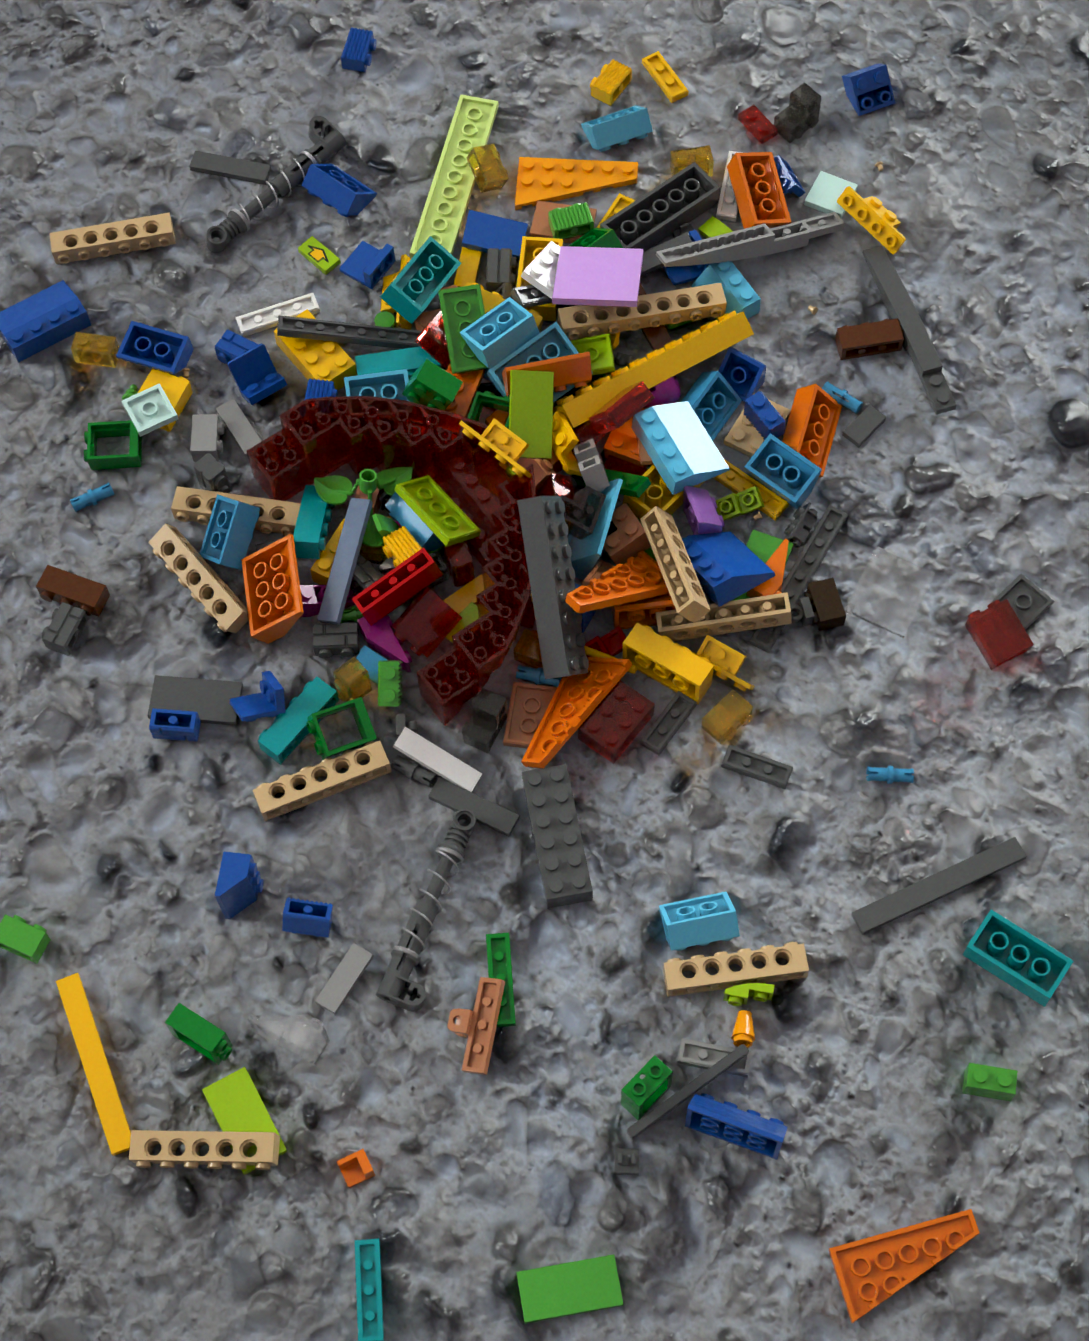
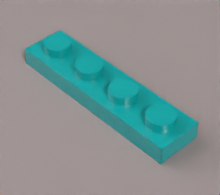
M380 1239L354 1240L358 1341H384Z

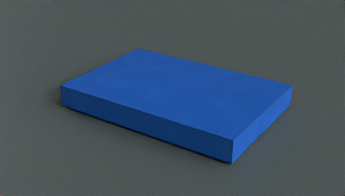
M469 210L461 247L486 253L489 248H498L499 250L501 248H510L512 250V257L520 260L522 236H526L528 224Z

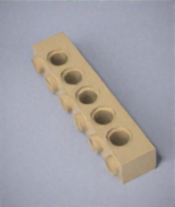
M170 212L49 233L51 251L56 264H67L79 260L107 257L109 255L125 254L132 251L148 250L150 248L176 244Z
M179 486L176 488L171 510L174 519L181 522L194 521L202 525H208L218 494L259 507V514L262 516L259 517L254 530L266 534L273 532L284 536L294 535L301 503Z
M655 506L640 520L677 613L695 623L711 609L673 516Z
M165 523L148 542L154 548L152 550L153 553L160 559L163 558L166 562V568L172 573L177 574L180 584L192 591L191 596L205 606L204 611L218 621L217 626L222 631L236 634L249 620L247 607L176 527Z
M788 592L729 601L720 607L715 603L709 604L711 610L695 623L679 615L676 609L655 612L659 635L667 636L673 642L706 637L707 634L714 636L792 624Z
M371 741L359 749L347 750L336 758L324 759L320 764L313 767L306 766L295 774L283 775L277 781L262 783L256 789H253V793L264 821H268L392 771L381 741ZM362 760L369 761V763L366 765L359 764V762ZM341 768L348 769L345 773H338ZM321 776L327 777L325 781H316ZM300 784L306 785L302 790L295 789ZM277 793H284L283 797L274 798Z
M789 942L782 947L766 945L761 947L760 950L753 951L750 948L738 950L737 953L731 954L723 951L709 957L695 955L687 960L672 958L664 963L663 973L667 997L727 989L747 983H772L807 978L809 967L804 943ZM784 958L788 964L779 965L776 959ZM761 961L765 967L758 969L752 963ZM737 964L741 967V970L734 972L729 966ZM713 967L717 969L718 973L710 975L706 972V969ZM689 970L692 971L695 974V976L692 978H686L683 976L682 973L684 971Z
M131 1130L129 1160L136 1163V1167L150 1168L151 1164H160L161 1168H175V1164H184V1168L197 1169L199 1165H208L207 1168L222 1169V1165H232V1169L242 1170L246 1169V1165H255V1169L270 1170V1166H278L280 1136L275 1132ZM161 1144L160 1153L153 1156L154 1146ZM184 1144V1153L180 1156H177L176 1149L178 1148V1146ZM204 1145H208V1153L205 1156H200V1149ZM232 1145L233 1152L231 1155L224 1157V1149ZM256 1145V1154L252 1157H248V1149L251 1146Z

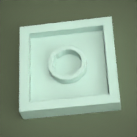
M820 171L805 199L804 205L826 214L836 212L842 219L846 210L837 203V199L846 187L850 186L854 191H857L858 185Z
M160 383L121 401L140 437L178 420V415Z

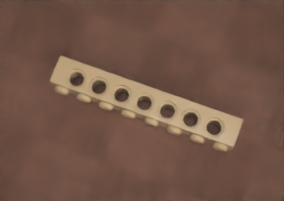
M715 283L638 296L637 307L577 305L558 308V323L569 340H576L608 333L616 334L628 330L636 331L640 328L658 327L665 324H678L690 320L697 321L702 318H716L725 314L727 302L722 284Z

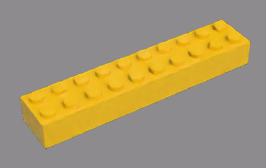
M734 310L723 314L717 318L718 320L708 322L700 326V329L691 331L683 335L682 338L665 344L663 348L646 354L647 359L646 357L636 359L628 364L629 368L626 366L611 372L612 377L608 375L592 382L593 387L591 385L582 387L574 391L575 396L571 394L557 400V405L553 407L554 414L556 411L562 412L571 428H575L754 335V332L744 311L736 313Z

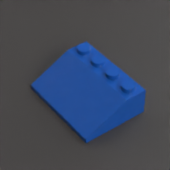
M64 280L0 312V334L18 363L91 326L87 311Z
M731 531L688 535L682 538L703 592L718 607L775 576V572Z
M705 1093L693 1096L687 1108L685 1127L776 1160L778 1159L788 1128L781 1120L760 1117L761 1114L753 1110L745 1112L737 1109L738 1106L731 1102H717L713 1096Z

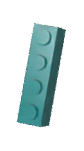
M437 344L355 356L357 375L407 369L408 379L410 380L412 374L426 359L441 368Z
M305 485L293 535L296 558L320 559L321 550L325 551L326 538L324 537L329 534L328 522L332 521L331 508H334L335 505L323 501L317 494L315 485Z
M317 676L313 681H309L304 686L303 692L290 701L285 713L278 714L270 728L262 731L258 740L260 749L281 765L309 734L306 724L308 721L307 717L312 713L335 706L339 701L337 691Z

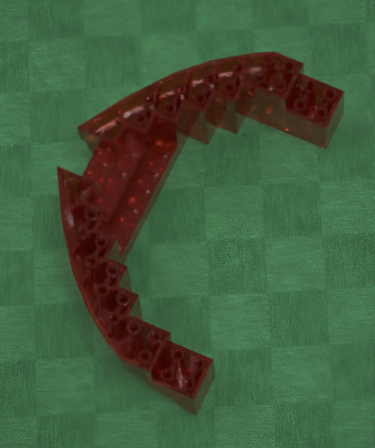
M372 396L305 399L279 415L282 425L280 431L246 451L253 476L270 499L286 501L304 490L305 485L314 484V478H323L346 463L349 464L358 477L364 469H374L377 467L381 472L396 467H412V479L429 475L481 530L479 537L463 541L483 566L484 591L476 595L479 619L452 636L453 648L416 672L420 695L445 726L472 697L480 692L492 673L501 667L516 639L531 596V586L517 500L536 497L533 464L525 468L532 475L530 478L525 475L520 477L517 474L509 478L499 466L500 461L494 457L496 453L491 449L487 452L478 445L480 441L476 437L471 440L461 431L464 428L459 423L462 420L480 435H482L488 425L448 411L405 400Z

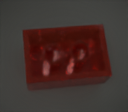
M620 680L578 728V739L614 764L654 716L655 704Z

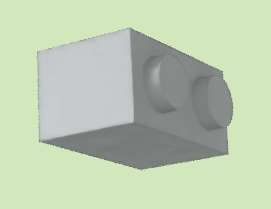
M218 414L192 415L190 452L194 462H197L208 453L219 461V453H223V442L220 440V435H224V424L220 422Z

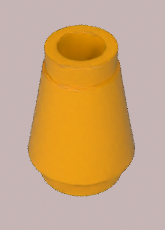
M747 1010L738 1011L731 1037L733 1044L737 1047L744 1044L749 1048L755 1041L752 1013Z

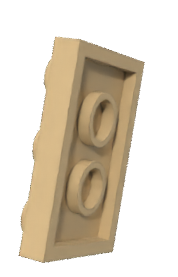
M769 400L783 419L787 421L791 410ZM744 409L724 439V445L752 457L764 442V437H761V434L758 433L759 431L746 418Z

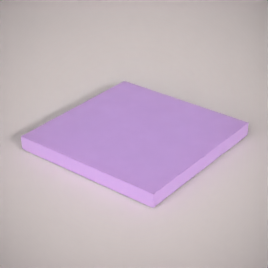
M561 246L552 304L637 307L643 249Z

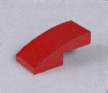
M618 626L601 638L596 636L587 642L585 646L615 656L623 651V642L626 639V635L622 628Z

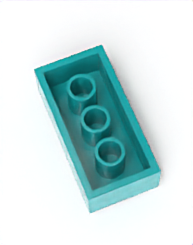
M430 236L380 297L412 324L436 296L438 290L444 286L460 266L461 262Z
M993 910L989 911L963 953V956L1044 1007L1074 962L1069 957Z

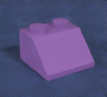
M685 486L682 508L693 535L722 532V528L725 526L724 520L716 512L717 504L714 497H710L708 490Z

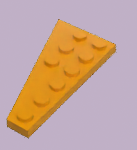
M519 157L515 210L522 209V206L531 204L532 207L536 206L537 200H551L555 202L582 196L583 193L589 191L596 193L607 187L618 188L636 184L638 162Z

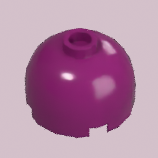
M673 376L638 394L646 408L676 403L681 395V388L676 376Z

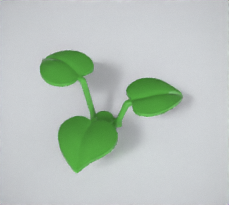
M390 468L378 474L372 469H364L360 472L359 479H356L353 487L352 482L347 477L340 475L314 478V485L319 497L328 504H344L347 501V495L352 496L358 486L364 494L368 495V499L372 501V493L376 488L379 490L384 489L387 495L392 496L395 493L396 484L411 480L413 468ZM372 507L362 543L370 547H380L384 545V542L373 520Z

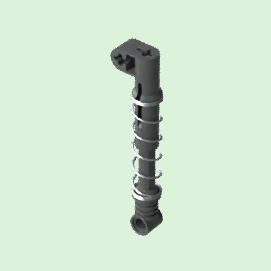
M322 116L313 117L309 123L308 135L315 145L310 149L302 151L297 160L293 158L294 162L285 170H280V174L270 182L266 181L269 187L259 196L252 192L255 199L245 207L239 204L242 210L232 209L223 222L217 226L210 227L206 234L208 249L214 253L224 251L226 245L234 237L250 229L251 219H262L266 207L276 208L278 205L277 198L282 199L283 197L290 196L291 190L297 185H302L301 182L304 180L310 164H324L346 146L344 136L326 118ZM276 199V205H275V206H273V207L268 206L269 204H271V203ZM262 211V216L260 218H256L255 216ZM217 237V238H220L221 240H220V241H214V240H212V239Z
M464 808L456 811L445 840L436 848V853L441 859L435 872L427 869L428 872L434 875L427 891L419 889V891L425 893L424 898L418 899L415 907L410 908L412 914L406 927H402L404 932L398 945L392 949V959L376 993V996L407 1011H418L424 1005L426 995L424 988L420 984L408 979L413 967L417 966L420 962L419 953L425 950L424 942L428 933L434 930L433 921L436 914L442 911L438 898L440 895L448 894L451 891L446 880L448 876L456 875L459 872L457 864L463 863L465 857L464 849L474 831L476 822L474 813L469 809ZM464 819L470 824L463 827L459 825L458 821ZM453 864H455L457 871L454 874H449ZM446 883L448 886V891L446 893H441ZM414 936V937H415L414 942H413L411 948L408 949L409 943H410L412 937ZM404 959L405 962H404V964H403V967H402L401 971H399V970H398V969H399V966H400L402 960ZM404 987L408 988V994L402 1000L400 996ZM413 993L417 994V998L414 1001L409 1000Z

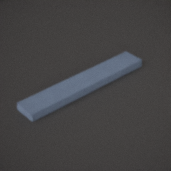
M350 499L317 619L322 623L340 625L373 505L370 499Z

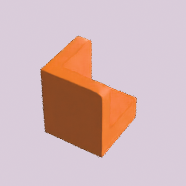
M364 1149L337 1161L349 1188L375 1176Z

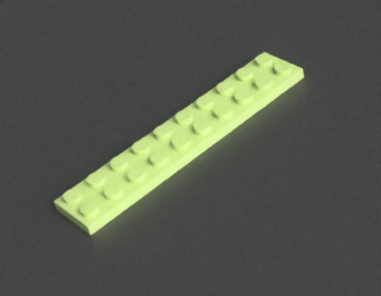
M460 94L412 243L410 258L414 256L430 236L449 253L453 254L499 107L498 101Z

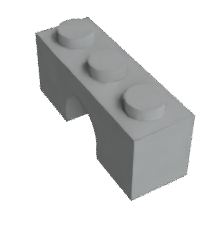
M593 438L575 445L574 452L579 462L578 466L589 493H598L610 486L601 456Z

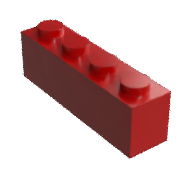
M423 547L353 597L352 601L370 626H372L443 574Z

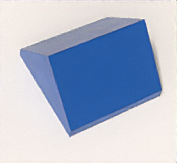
M729 347L718 371L742 401L745 402V399L752 396L753 393H757L765 382L766 365L733 347Z

